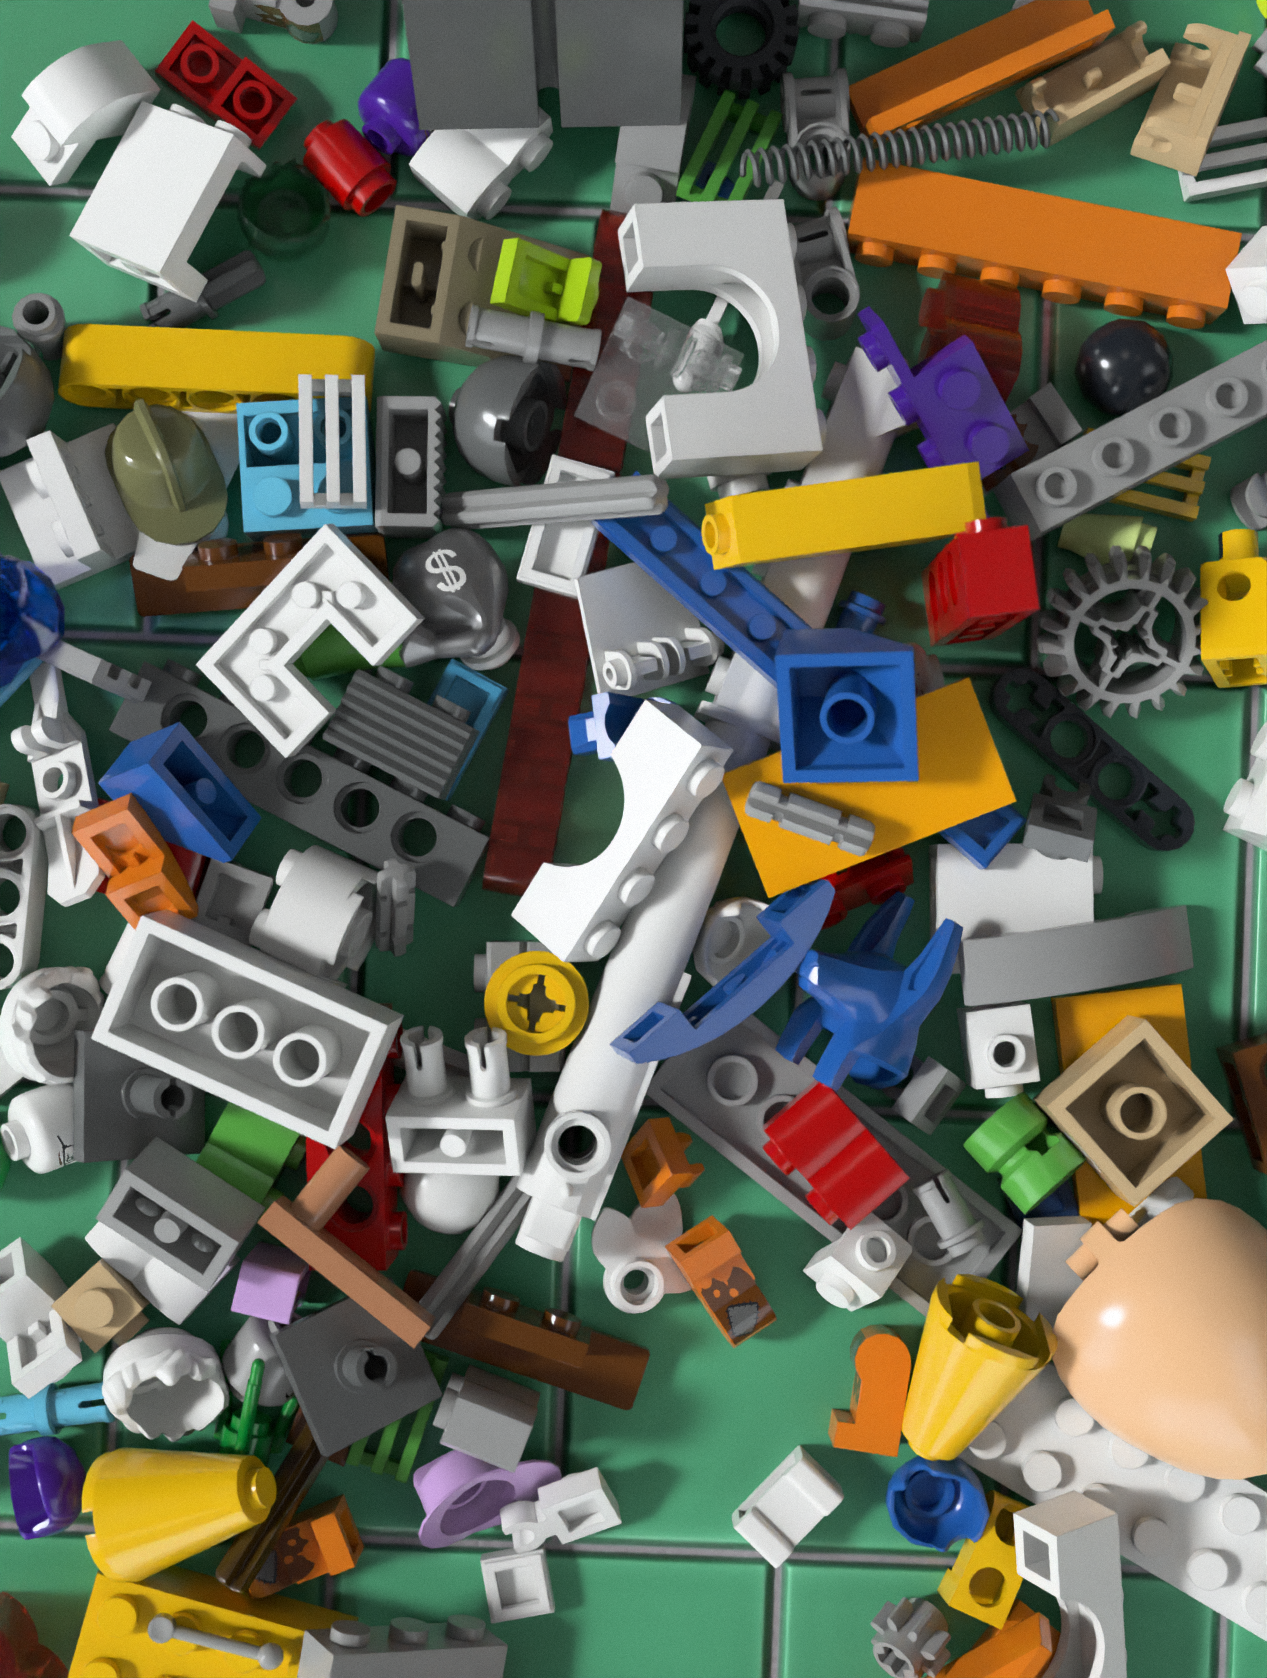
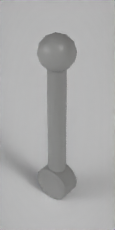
M168 1613L157 1614L148 1625V1635L156 1643H165L174 1638L258 1660L260 1666L266 1670H274L283 1662V1650L276 1643H267L261 1647L177 1625L174 1617Z

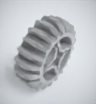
M1113 545L1109 552L1110 563L1104 565L1100 564L1095 554L1087 553L1084 559L1089 571L1080 576L1074 569L1065 568L1062 575L1069 586V590L1049 588L1046 596L1049 603L1056 609L1045 610L1038 614L1037 620L1040 627L1048 631L1036 639L1039 652L1049 655L1043 661L1044 670L1047 676H1059L1056 686L1063 696L1066 697L1077 692L1076 701L1078 706L1085 711L1091 708L1098 700L1102 714L1110 719L1117 711L1120 703H1124L1129 716L1136 719L1141 711L1140 702L1150 700L1156 710L1163 711L1165 706V700L1161 695L1163 692L1171 689L1174 694L1185 696L1187 688L1181 679L1183 674L1202 676L1204 668L1194 655H1201V609L1208 604V601L1200 597V588L1193 587L1196 580L1193 572L1188 567L1175 571L1176 561L1168 553L1164 552L1152 563L1149 549L1146 546L1139 545L1134 551L1131 560L1127 561L1122 548ZM1129 589L1125 596L1116 602L1104 603L1098 601L1110 593ZM1162 596L1173 604L1175 612L1174 629L1169 642L1163 640L1158 631L1152 628L1158 615L1155 606ZM1079 622L1088 625L1091 633L1099 637L1093 649L1096 657L1090 667L1083 663L1074 652V638ZM1134 624L1139 635L1135 633L1133 635L1122 633L1116 640L1112 630L1128 631ZM1136 662L1149 663L1141 669L1123 673L1128 666Z

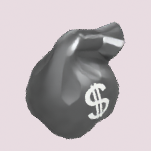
M449 528L435 535L427 542L405 551L393 568V586L425 618L403 641L402 649L398 651L406 667L409 668L439 658L474 657L488 652L497 641L509 591L505 566L493 547L472 530Z

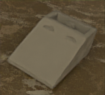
M396 205L374 333L382 350L385 352L475 367L497 357L513 355L473 346L472 348L465 347L472 304L479 305L481 308L515 314L490 304L503 239L521 238L568 259L590 256L461 215ZM539 360L557 365L564 377V381L570 382L572 366Z

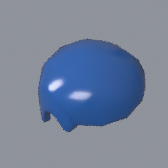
M917 1456L898 1467L888 1482L886 1506L892 1526L911 1544L930 1548L934 1547L936 1550L945 1553L957 1541L968 1538L975 1543L982 1537L990 1517V1512L980 1478L963 1459L957 1457L953 1460L940 1459L938 1461H930Z

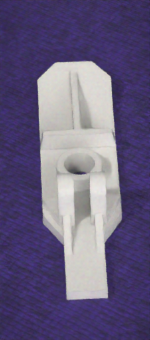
M45 662L30 675L34 700L32 725H24L13 730L11 740L15 749L22 754L28 755L27 762L32 764L40 816L34 818V824L44 833L49 862L47 894L59 904L68 907L91 898L105 878L103 870L72 835L75 817L99 807L86 733L68 713L61 669ZM63 774V783L58 789V779Z

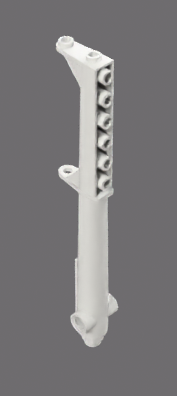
M856 347L846 365L835 361L821 394V398L831 401L825 416L826 440L823 445V451L806 465L800 482L789 478L785 488L881 475L894 438L919 428L917 422L908 427L903 422L888 396V392L897 386L887 367L877 372L863 349ZM851 553L758 564L753 566L751 573L761 576L760 582L813 629H824ZM734 650L730 659L719 655L705 688L706 692L715 695L713 703L702 700L697 707L694 717L705 722V727L734 749L723 766L724 772L766 756L769 748L780 751L781 743L777 689ZM722 780L709 796L701 800L688 820L689 830L684 840L673 851L667 853L653 875L655 882L650 893L639 904L633 906L620 929L621 936L619 941L612 949L589 1004L585 1024L575 1038L530 1149L522 1174L517 1182L516 1187L532 1196L515 1243L539 1256L563 1262L566 1253L570 1249L581 1218L585 1217L596 1221L658 1064V1061L636 1064L618 1055L610 1046V1043L658 1001L679 1009L692 975L684 973L739 828V822ZM574 1125L585 1126L594 1133L591 1145L580 1153H569L558 1144L562 1132Z

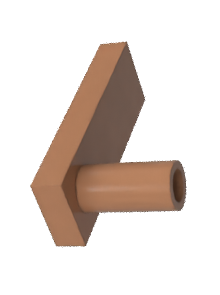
M340 1145L331 1153L293 1202L283 1195L272 1203L257 1223L411 1347L415 1348L431 1328L436 1317L324 1228L325 1224L370 1169L359 1156L347 1147Z

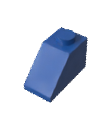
M181 722L130 742L98 782L112 800L132 793L165 841L222 863L233 860L262 818Z

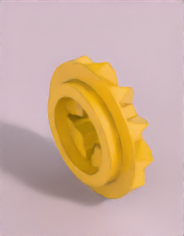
M528 951L507 959L491 976L484 997L485 1016L490 1029L492 1030L493 1027L503 1029L507 1033L506 1046L518 1053L532 1056L548 1055L569 1045L581 1032L589 1009L587 986L580 973L572 963L563 962L555 954L548 951ZM539 974L545 975L543 985L546 986V997L556 1000V1004L565 1005V1011L555 1009L554 1012L544 1011L540 1021L536 1022L535 1030L531 1031L529 1030L530 1020L527 1019L528 1008L518 1005V1001L508 1000L509 995L530 994L534 984L538 983Z

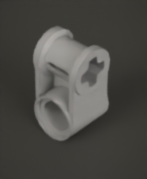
M835 68L831 76L794 78L791 72L781 73L780 105L781 113L783 114L782 126L783 131L786 132V142L792 149L797 142L802 143L806 147L810 140L818 145L824 138L831 144L835 137L844 141L850 135L849 84L845 68ZM849 142L847 151L850 160L851 146ZM836 144L835 148L838 170L834 178L830 175L829 170H826L821 180L817 176L816 170L812 169V178L809 181L805 179L803 156L800 149H798L799 180L795 183L791 177V160L788 154L790 181L792 187L799 195L808 200L821 201L829 199L839 192L846 175L843 174L841 169V150L838 144ZM824 145L822 154L828 156V151ZM811 147L810 154H814L815 152Z
M837 207L826 209L824 217L793 225L797 236V251L793 260L797 284L803 286L807 300L806 316L803 321L804 331L811 337L822 341L835 340L849 330L860 299L859 285L850 258L848 238L842 216ZM830 293L839 297L845 308L837 314L828 315L815 308L812 300L820 294Z

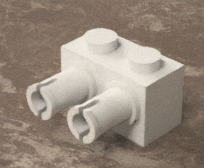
M423 1026L410 1028L401 1035L400 1042L404 1052L407 1076H405L385 1116L393 1172L521 1176L537 1134L531 1078H510L506 1047L507 1033L503 1029L493 1027V1042L488 1043L487 1027L474 1029L464 1037L470 1077H446L442 1045L443 1032L439 1028L429 1026V1041L426 1042Z

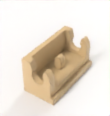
M1137 21L1121 33L1104 41L1098 47L1077 56L1042 77L1038 76L1016 91L1015 96L1023 110L1030 115L1035 110H1039L1044 114L1048 108L1053 109L1060 118L1058 122L1053 120L1052 115L1047 117L1051 134L1048 147L1156 87L1171 62L1163 48L1151 54L1146 50L1142 38L1143 34L1147 31V25L1144 21ZM1036 117L1035 123L1039 136V126L1041 120L1039 117Z
M1200 23L1188 24L1183 38L1193 43H1201L1207 46L1209 50H1202L1194 45L1175 43L1169 59L1171 64L1159 82L1140 130L1133 142L1130 155L1197 177L1239 75L1252 35L1239 31L1237 35Z

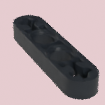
M1019 668L1003 674L994 682L990 689L989 704L992 713L998 721L1077 790L1080 782L1087 783L1091 788L1089 800L1140 845L1149 850L1162 852L1179 849L1189 841L1194 832L1195 819L1193 811L1186 801L1073 702L1063 696L1042 675L1031 669ZM1025 683L1030 685L1033 691L1028 699L1041 712L1046 711L1050 703L1058 708L1057 713L1043 721L1036 735L1029 730L1028 726L1038 721L1037 717L1025 708L1012 713L1006 707L1011 699V696L1005 690L1008 684L1015 688ZM1063 721L1072 722L1077 725L1084 736L1083 748L1080 753L1072 758L1062 757L1057 754L1050 742L1052 730ZM1110 763L1124 766L1132 779L1129 792L1118 800L1105 796L1098 784L1101 770ZM1146 787L1152 790L1153 795L1144 799L1143 802L1156 812H1165L1172 809L1175 813L1170 821L1172 827L1176 829L1173 836L1160 834L1154 837L1150 831L1154 828L1155 822L1142 809L1134 810L1131 818L1125 814V809L1141 799Z

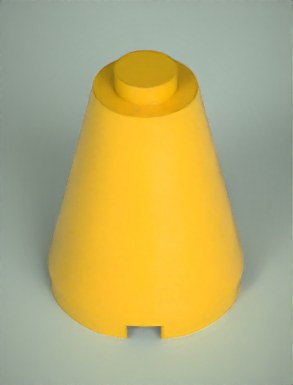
M957 1274L952 1284H946L945 1278L940 1280L931 1295L902 1423V1432L907 1438L908 1445L916 1454L924 1459L938 1461L940 1459L953 1460L957 1458L1047 1366L1056 1352L1058 1346L1057 1336L1052 1332L1053 1327L1040 1312L1035 1321H1033L1018 1309L1023 1301L1022 1297L1005 1286L989 1279L970 1274Z
M129 1447L104 1453L97 1457L91 1465L82 1492V1513L93 1511L96 1534L85 1536L91 1557L99 1570L114 1582H136L146 1579L262 1523L267 1518L270 1508L276 1499L275 1478L271 1470L265 1467L259 1458L252 1455Z

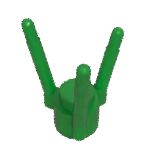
M227 1338L223 1339L220 1344L221 1362L224 1351L231 1342ZM257 1358L252 1363L242 1409L235 1410L232 1416L233 1393L229 1388V1405L218 1416L213 1437L220 1441L217 1453L256 1456L267 1467L270 1453H282L287 1430L300 1405L294 1395L292 1399L284 1404L274 1426H270L271 1417L257 1410L265 1369L264 1360Z

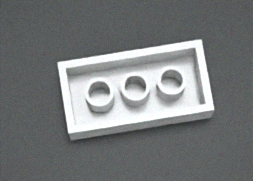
M165 909L141 916L91 1039L336 1149L354 1134L404 1015Z

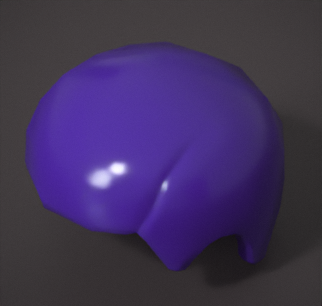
M42 1436L32 1438L21 1444L14 1445L9 1450L11 1500L19 1533L25 1540L56 1535L65 1531L75 1522L82 1510V1492L86 1471L74 1448L57 1437Z

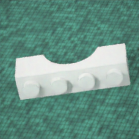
M645 699L611 754L620 772L625 796L623 818L615 838L602 854L586 864L544 862L511 916L563 962L599 961L600 958L606 956L619 941L621 936L619 928L633 906L644 900L653 888L655 882L653 875L667 853L678 847L686 837L689 830L688 820L703 798L709 796L720 784L724 776L723 766L734 749L679 705Z
M1075 1490L1014 1512L1017 1574L1057 1598L1061 1612V1633L1058 1647L1050 1666L1042 1678H1127V1651L1125 1648L1123 1615L1124 1593L1121 1580L1119 1544L1121 1535L1118 1526V1513Z

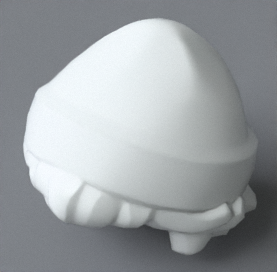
M73 966L42 968L23 977L11 989L4 1002L0 1016V1043L6 1060L17 1073L29 1080L49 1086L69 1083L74 1080V1030L95 1029L105 1002L104 995L100 992L99 982L91 969Z
M152 1327L117 1348L109 1356L103 1370L102 1395L110 1412L122 1421L127 1429L137 1434L142 1433L150 1440L159 1437L162 1433L169 1441L175 1442L180 1440L182 1436L191 1435L195 1430L202 1431L215 1421L229 1405V1388L225 1380L222 1362L214 1347L205 1340L194 1337L183 1329Z

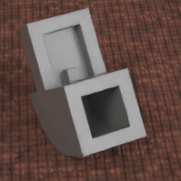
M682 74L681 125L620 126L609 215L626 218L633 205L638 203L676 202L697 76Z

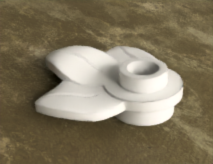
M675 1194L663 1206L641 1208L639 1203L629 1218L620 1211L604 1207L594 1223L591 1233V1245L593 1253L605 1267L603 1276L604 1291L610 1302L623 1312L632 1314L643 1313L656 1306L664 1294L682 1293L692 1289L664 1247L681 1236L683 1232L682 1213ZM632 1270L643 1271L644 1280L640 1286L634 1289L624 1287V1278L627 1273Z

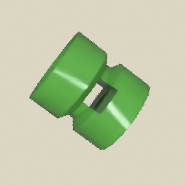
M1023 1091L987 1119L966 1140L963 1147L987 1173L1000 1172L1003 1176L1000 1188L1026 1215L1069 1179L1087 1159L1062 1132L1050 1134L1046 1130L1049 1118Z

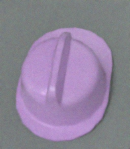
M453 1450L418 1468L413 1474L414 1487L427 1515L422 1521L418 1533L421 1544L431 1549L446 1547L473 1533L500 1525V1509L517 1501H538L537 1488L562 1479L559 1467L549 1460L533 1459L519 1462L513 1473L460 1451Z

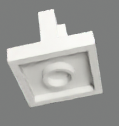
M114 423L67 443L50 430L26 440L33 457L0 471V483L45 589L51 592L130 559L136 550L139 530L125 510L108 471L104 453L108 437L116 428Z

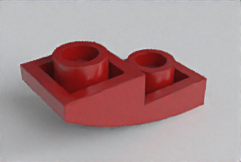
M194 20L191 21L155 69V76L214 121H225L244 132L252 140L250 145L257 150L262 148L297 101V97L246 56L242 60Z

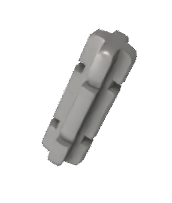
M761 781L755 782L752 785L745 803V812L748 816L770 823L771 819L779 821V827L830 845L831 841L837 842L839 849L858 856L865 855L870 848L875 834V825L871 821L849 814L848 818L841 816L842 811L792 792H790L789 796L781 794V788Z
M390 858L384 862V870L377 873L375 943L379 951H391L394 957L405 954L406 945L413 941L414 887L416 886L415 868L410 863L400 864L397 858Z

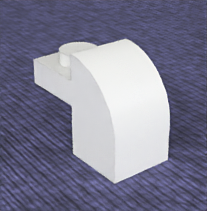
M122 40L86 45L56 60L29 84L21 96L30 108L11 137L49 186L67 183L95 141L124 135L141 102L144 101L151 104L161 89Z
M19 1237L0 1251V1338L7 1344L12 1385L30 1399L50 1383L63 1379L74 1366L83 1361L79 1344L82 1339L51 1307L68 1290V1287L56 1270L24 1239Z

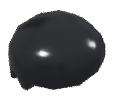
M1117 319L1098 327L1082 343L1074 373L1082 396L1101 413L1122 416L1166 393L1173 378L1174 356L1165 336L1146 321Z

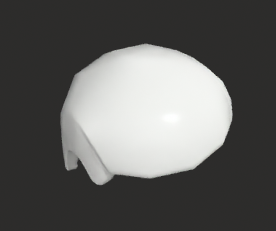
M733 897L717 901L713 907L708 908L692 951L696 970L713 987L771 937L756 918L758 914L769 906L768 904L748 897Z
M405 1173L404 1186L400 1187V1196L414 1219L429 1230L443 1234H462L477 1226L498 1198L499 1175Z

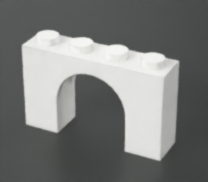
M784 199L634 204L618 229L626 291L700 290L720 296L736 307L746 318L754 332L759 353L757 374L753 384L729 392L663 395L645 417L654 475L662 480L802 470L823 451V445L826 440V420L822 410L816 409L813 390L817 370L816 357L813 349L806 345L803 321L806 316L807 300L803 286L797 284L793 260L797 251V236L793 224L787 223Z

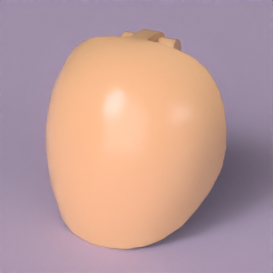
M1201 1198L1176 1203L1142 1227L1122 1208L1103 1226L1097 1221L1079 1238L1083 1245L1065 1261L1083 1282L1065 1303L1060 1313H1058L1052 1331L1057 1336L1058 1346L1052 1360L1060 1379L1070 1394L1102 1427L1128 1444L1183 1471L1215 1479L1234 1480L1267 1474V1230L1257 1220L1238 1207L1222 1200Z

